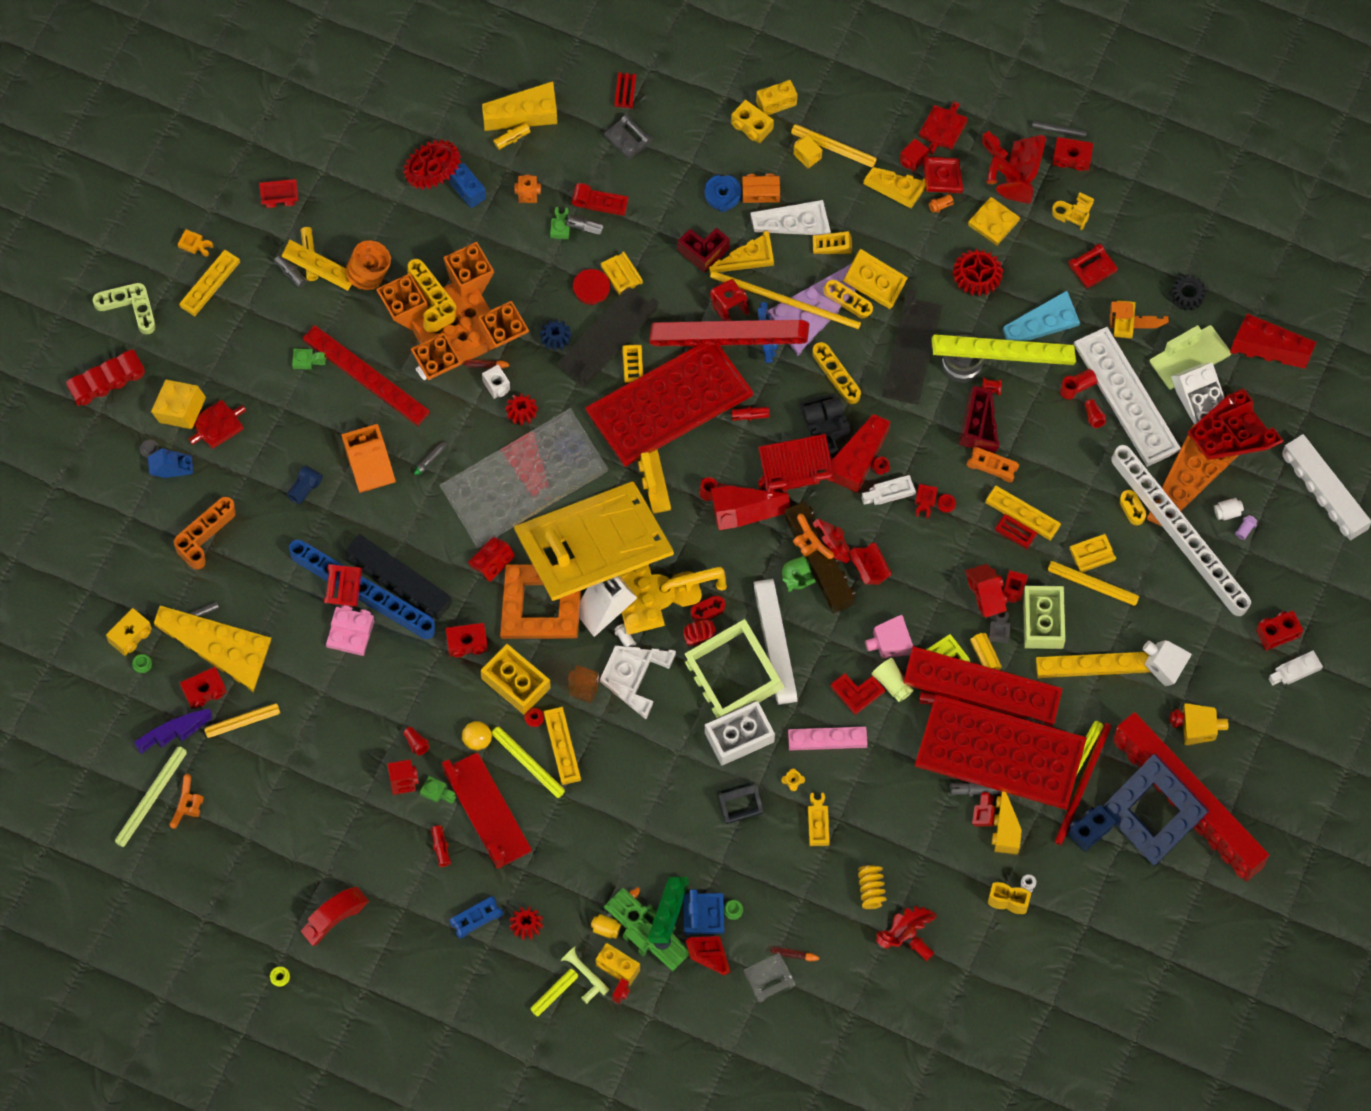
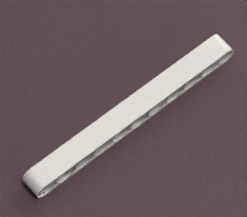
M1118 446L1112 456L1113 465L1231 613L1236 616L1244 615L1251 604L1248 595L1128 446ZM1118 454L1124 455L1126 459H1121ZM1130 469H1135L1137 474L1130 472ZM1145 483L1149 486V488L1146 489L1141 484ZM1153 498L1159 499L1161 503H1156ZM1165 513H1170L1173 518H1168ZM1177 528H1182L1185 533H1180ZM1189 543H1194L1196 548H1192ZM1201 557L1206 558L1208 560V563H1204L1201 560ZM1212 572L1218 573L1220 578H1216ZM1224 587L1230 588L1232 593L1225 591ZM1236 602L1242 603L1244 608L1237 606Z

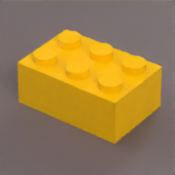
M508 644L480 670L481 679L523 715L551 688L550 679Z

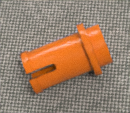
M947 194L937 200L932 199L929 203V208L933 213H939L941 209L954 204V202H951L953 198L950 194Z

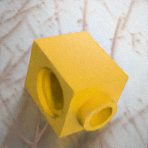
M808 135L795 142L793 154L807 169L822 159V149Z

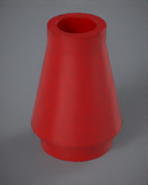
M1095 400L1086 401L1085 407L1089 425H1092L1093 428H1100L1105 425L1106 415L1096 404Z
M408 727L403 732L412 753L420 756L428 751V740L414 730L413 727Z

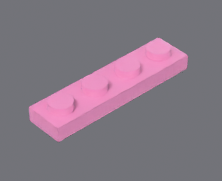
M866 727L788 729L789 751L867 748Z

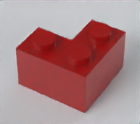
M986 563L965 570L969 588L975 593L979 612L985 618L1007 611L1005 605L1007 597L1001 588L1004 586L1003 580L1000 575L996 574L994 568L992 569Z

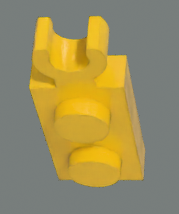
M814 793L810 795V802L813 806H808L809 846H829L828 806H822L825 801L824 793H821L820 800L814 799Z

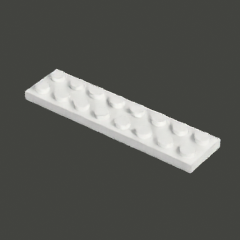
M1108 327L1075 341L1074 346L1087 368L1095 372L1098 380L1097 385L1146 466L1148 467L1180 452V446Z

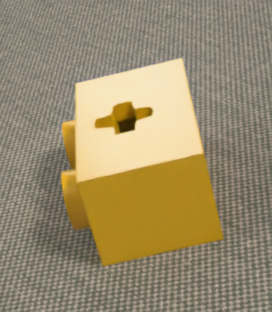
M132 608L106 634V637L113 647L126 656L136 649L137 644L142 639H146L149 636L152 628L150 622Z

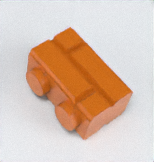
M748 174L743 176V203L780 202V177L774 174H766L765 176Z

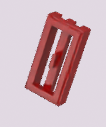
M618 72L615 107L633 109L636 74L629 75V73H625L624 75L622 72ZM623 79L625 80L622 103H619L621 80ZM632 80L629 104H626L628 81Z
M1004 514L995 528L996 532L1028 550L1030 544H1032L1037 536L1036 531L1007 514ZM1007 521L1008 523L1012 524L1013 526H1015V527L1019 528L1020 530L1024 531L1025 533L1029 534L1030 537L1026 536L1025 534L1021 533V532H1020L1019 530H1017L1016 528H1013V527L1009 526L1008 524H1006V523H1004V522Z

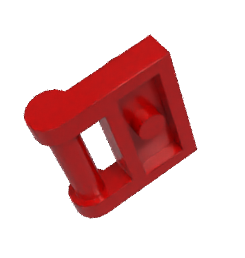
M1100 243L1082 256L1068 261L1070 268L1086 289L1118 270V267ZM1096 255L1100 257V259L1089 264L1083 269L1079 267V265L1095 257Z
M328 564L327 592L323 603L357 607L362 568ZM339 571L341 573L338 598H334L336 574Z

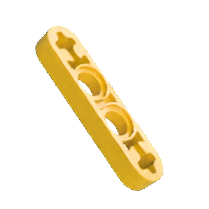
M823 342L816 343L812 352L816 362L843 399L849 404L857 403L861 396V391L830 347ZM818 349L824 350V356L822 353H818ZM833 362L837 367L830 370L826 367V364ZM838 377H845L847 382L839 384L836 379ZM849 390L852 394L856 393L855 397L849 396Z

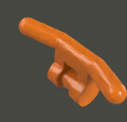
M798 514L797 519L804 534L797 536L793 543L800 547L804 557L818 550L828 559H832L834 557L833 552L820 542L811 530L805 516ZM809 540L812 544L807 545L805 542Z
M185 774L183 777L181 797L176 813L170 822L172 829L178 826L183 814L193 817H199L200 814L199 807L200 804H203L204 797L197 794H189L191 785L190 774ZM187 802H191L192 806L186 807Z

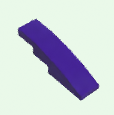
M205 709L189 713L151 730L134 742L136 749L142 754L156 743L162 748L176 737L181 742L213 719L211 711Z

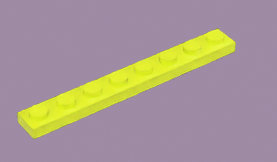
M933 335L931 338L933 355L1074 365L1076 363L1074 345Z

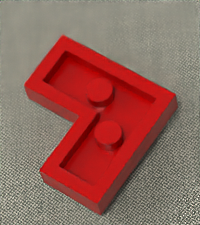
M846 673L830 684V688L854 715H857L885 693V689L873 676L859 687L855 685Z

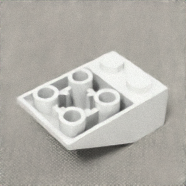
M1202 363L1171 376L1176 393L1195 425L1224 399L1213 363Z
M619 575L587 588L580 601L579 618L595 637L637 597Z

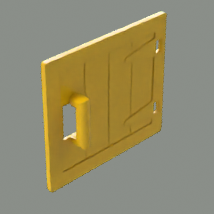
M629 482L514 526L521 544L552 601L674 554L670 543L634 482ZM638 499L640 503L634 505L632 501ZM659 535L661 540L655 541L653 537ZM563 541L567 542L575 558H569L562 544ZM550 546L558 560V564L554 566L551 565L543 550Z

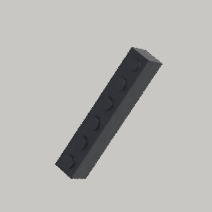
M361 534L345 550L347 561L351 565L359 566L367 576L375 577L380 585L383 587L388 586L396 596L404 597L411 606L423 610V613L431 618H435L438 621L451 606L452 598L449 594Z

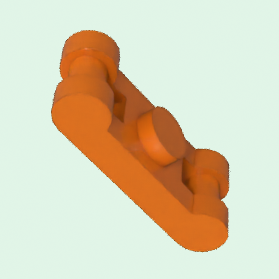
M978 447L973 448L971 452L972 457L967 462L969 468L984 471L1000 477L1009 483L1013 482L1014 472L1019 468L1017 462ZM979 458H984V462L978 461ZM1002 467H1007V471L1002 470Z

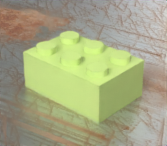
M1025 586L1023 592L1024 648L1063 649L1065 643L1064 586Z

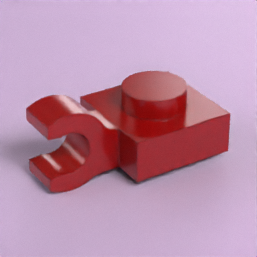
M982 792L980 805H975L972 824L975 827L993 826L996 808L993 806L994 796H990L989 792Z

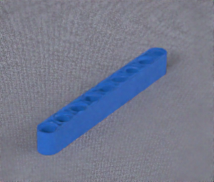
M294 540L290 543L291 559L327 582L329 573L326 572L328 564L344 566L302 540ZM297 549L303 550L299 554L294 553ZM312 559H318V560H319V561L316 562V563H311V562H310ZM337 571L335 582L337 588H339L341 572ZM361 576L360 588L365 587L367 589L363 592L359 591V601L423 639H430L435 635V622L430 616ZM376 597L383 598L381 601L374 600V598ZM393 606L399 607L396 611L390 610ZM408 616L415 617L413 620L406 619ZM425 625L431 626L428 630L422 629Z

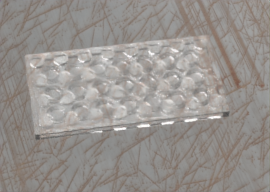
M570 408L440 484V487L475 546L479 548L491 538L501 535L609 470Z

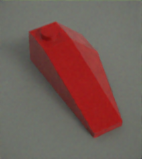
M734 485L710 488L715 522L719 530L740 527L784 514L785 509L790 508L789 494L785 492L774 491L773 493H768L767 490H757L749 487L742 488Z

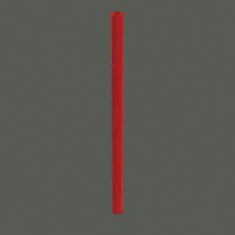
M1108 723L1103 725L1054 841L1058 845H1062L1112 727Z

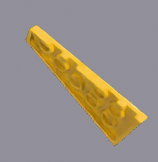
M164 606L159 607L154 626L183 643L188 649L198 653L200 657L222 672H226L234 680L242 683L254 693L271 643L270 637Z

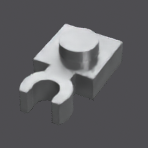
M1005 612V617L1003 618L999 617L998 614L994 615V621H991L989 641L1008 644L1010 623H1007L1008 612Z

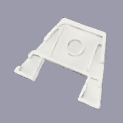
M615 646L600 678V682L643 718L647 719L653 706V701L636 695V692L650 662L669 669L676 651L645 650L638 647Z

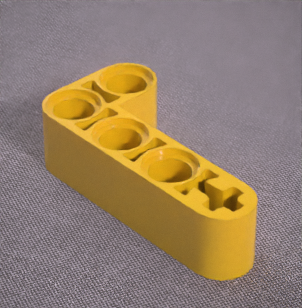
M411 260L408 263L407 274H411L430 307L424 313L423 327L427 332H437L455 320L456 304L421 260Z

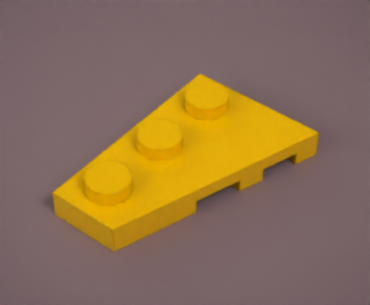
M874 167L868 173L863 183L911 209L926 189L924 178L923 180L914 179L911 175H906V177L896 175L893 171Z

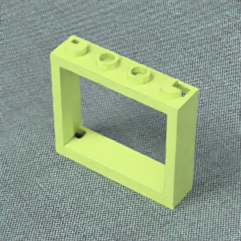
M745 619L685 653L688 659L685 663L690 672L695 671L697 676L694 679L699 687H704L705 692H703V695L707 702L712 701L715 706L712 708V711L716 718L723 717L754 702H761L785 688ZM744 632L772 681L723 709L695 660Z

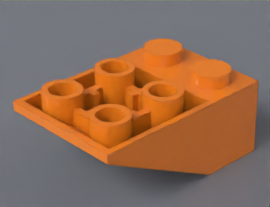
M378 424L341 434L343 446L359 493L396 482Z

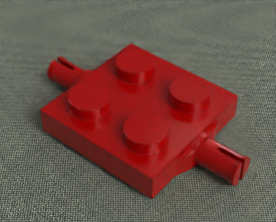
M953 101L950 109L934 105L919 132L920 138L931 143L928 148L929 154L931 152V155H933L937 146L953 150L968 122L967 117L956 113L960 106L958 102Z
M223 400L217 402L198 414L194 423L197 434L188 438L189 442L193 445L202 439L211 449L217 447L244 430L237 417L246 412L245 407L241 405L232 410Z

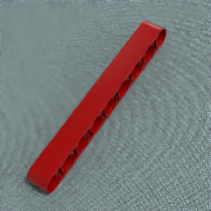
M805 320L656 322L651 324L649 343L654 346L805 344L808 342L810 324Z

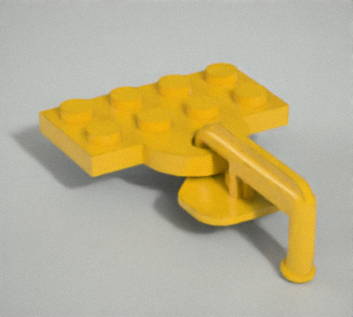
M648 564L620 575L637 597L636 600L621 612L627 635L665 626L661 610L667 608L672 602L682 607L698 603L702 598L699 583L717 579L716 588L721 591L725 590L727 585L724 569L716 567L696 573L686 571L675 574L669 579L660 574L651 575Z

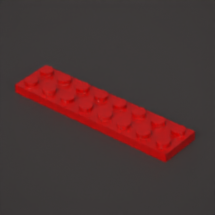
M914 646L911 650L903 682L911 687L956 698L1053 726L1055 723L1063 690L1060 687Z

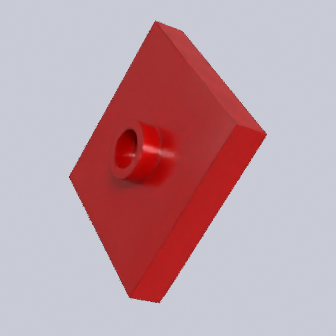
M923 158L926 192L962 194L963 183L960 159Z

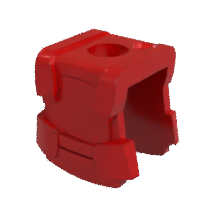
M730 279L711 290L712 308L722 321H731L728 309L735 305L745 315L749 314L746 292L743 288L740 289L734 279ZM727 291H730L732 297L727 298L724 296V294Z

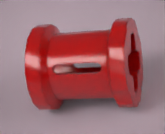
M983 377L982 388L991 390L992 393L1000 396L1002 379L987 380L986 377Z

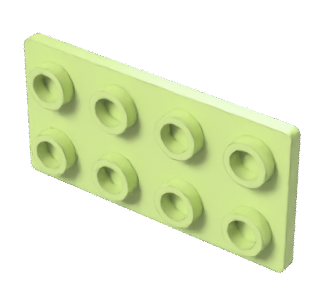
M1197 325L1167 342L1165 351L1151 358L1150 364L1171 390L1175 388L1171 378L1172 375L1202 363H1213L1215 365L1231 356V353L1211 325L1202 330Z

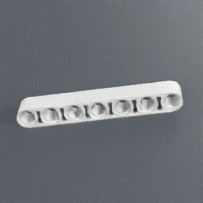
M772 578L754 581V591L767 656L785 687L775 693L777 704L797 702V693L774 580Z

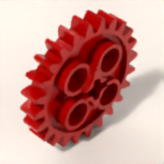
M441 139L439 143L437 140H434L433 144L427 142V146L421 145L420 150L415 149L416 153L410 154L411 159L406 160L407 165H404L405 170L403 173L408 183L416 189L419 187L421 190L425 187L430 189L432 185L436 188L439 182L444 184V179L450 180L449 175H455L453 170L459 169L457 164L461 163L459 160L461 158L460 152L454 143H450L449 140L444 142Z

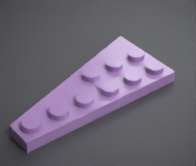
M851 264L791 298L837 314L842 306L826 297L823 293V287L828 281L836 280L852 291H858L843 281ZM833 285L830 287L831 293L835 291ZM843 291L839 292V295L837 296L838 298L843 293ZM844 295V301L847 303L851 296ZM780 303L768 310L773 320H805L809 322L808 342L805 344H789L797 356L802 353L807 344L809 345L817 333L822 331L831 321L830 319L784 303Z

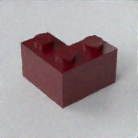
M715 228L705 239H702L693 230L689 229L677 241V251L704 273L730 249V238L718 228Z

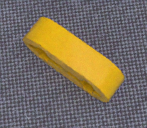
M1124 491L1120 497V505L1131 524L1141 525L1145 521L1146 511L1134 491ZM1127 496L1129 499L1132 498L1131 504L1129 501H1125ZM1134 510L1137 513V515L1141 514L1140 519H1138V517H1133Z

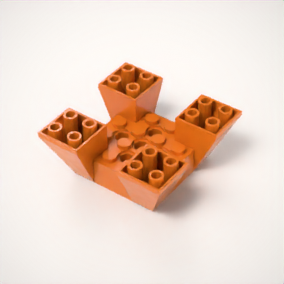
M477 242L444 257L451 284L443 288L456 304V318L451 324L438 330L437 332H440L438 334L427 332L423 327L424 313L430 307L410 273L376 289L393 320L414 332L420 344L411 348V352L428 380L529 332L512 301L493 310H490L482 293L492 278L494 270Z

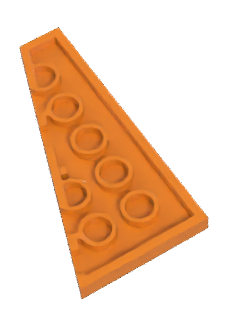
M1188 435L1162 489L1181 512L1239 455L1207 460ZM1156 499V503H1161L1159 499ZM1150 511L1147 520L1162 526ZM1165 513L1168 518H1173L1170 513Z

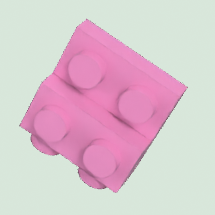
M342 605L341 608L336 607L326 647L364 656L373 628L374 616L367 610H360V612L352 611V608L347 605Z

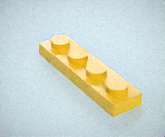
M289 239L281 257L347 291L352 284L347 279L346 268Z
M224 250L179 303L180 308L195 317L238 266L240 259Z
M998 486L994 487L986 499V504L1014 518L1050 541L1061 526L1060 522Z
M563 707L544 711L561 784L565 785L581 781Z

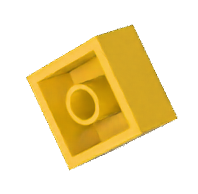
M165 380L151 413L159 423L192 429L206 396L197 385Z

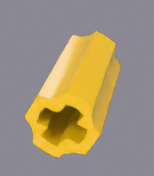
M986 633L977 634L970 639L982 666L996 670L1002 668Z

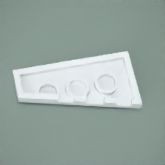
M823 200L751 212L754 232L764 233L769 231V233L805 235L831 233Z

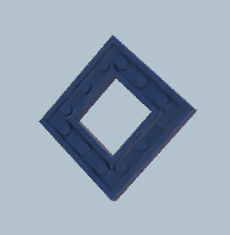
M1153 754L1102 807L1116 821L1115 824L1154 866L1210 812L1157 754ZM1154 783L1180 810L1156 836L1130 809Z

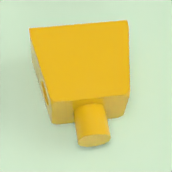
M1184 704L1182 710L1185 713L1183 723L1184 745L1214 741L1218 735V730H1228V719L1217 718L1216 708Z

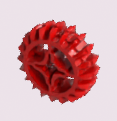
M977 248L974 252L969 249L967 254L963 252L961 258L958 257L956 259V263L953 266L954 282L959 283V289L964 288V293L970 291L971 296L974 293H977L979 297L981 293L987 296L989 291L994 292L995 287L998 288L1002 281L1003 268H1001V261H997V256L992 257L991 251L986 254L985 249L982 252H978Z

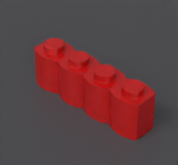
M133 349L69 379L66 384L77 406L87 405L95 397L106 396L111 389H120L128 381L139 380L145 374V369Z

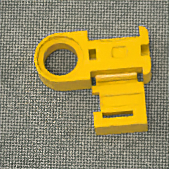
M1079 192L1076 205H1071L1064 201L1054 203L1052 208L1054 218L1064 223L1068 220L1081 226L1080 230H1083L1089 219V211L1094 203V199ZM1057 207H1063L1066 210V212L1063 214H1059L1056 212L1055 209Z

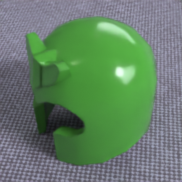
M804 556L792 559L784 565L782 576L789 592L792 589L800 590L816 583L812 577L809 562Z

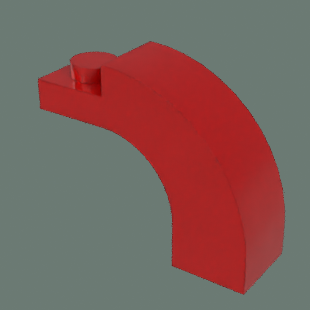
M357 886L346 889L320 906L308 918L309 922L301 930V933L312 946H315L337 923L349 916L357 915L369 900Z

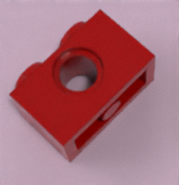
M1057 137L1052 165H1057L1060 168H1075L1078 171H1089L1093 143Z
M484 623L446 628L449 657L454 656L458 658L471 653L479 655L488 651ZM465 639L472 640L469 644H464L462 642Z
M216 667L180 682L181 690L191 709L200 708L206 702L212 699H220L227 693ZM202 687L209 688L206 692L199 691Z

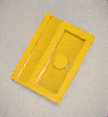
M625 252L601 263V268L619 295L635 288L638 284H643L642 278Z
M1106 534L1072 545L1069 548L1081 573L1116 560Z

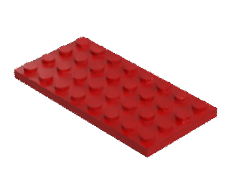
M720 345L696 346L585 407V411L623 466L626 467L639 460L641 453H651L752 397L753 391Z
M936 695L915 767L1067 810L1087 737Z

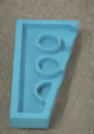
M1065 291L1003 327V332L1007 340L1028 341L1079 326L1080 321L1069 294Z

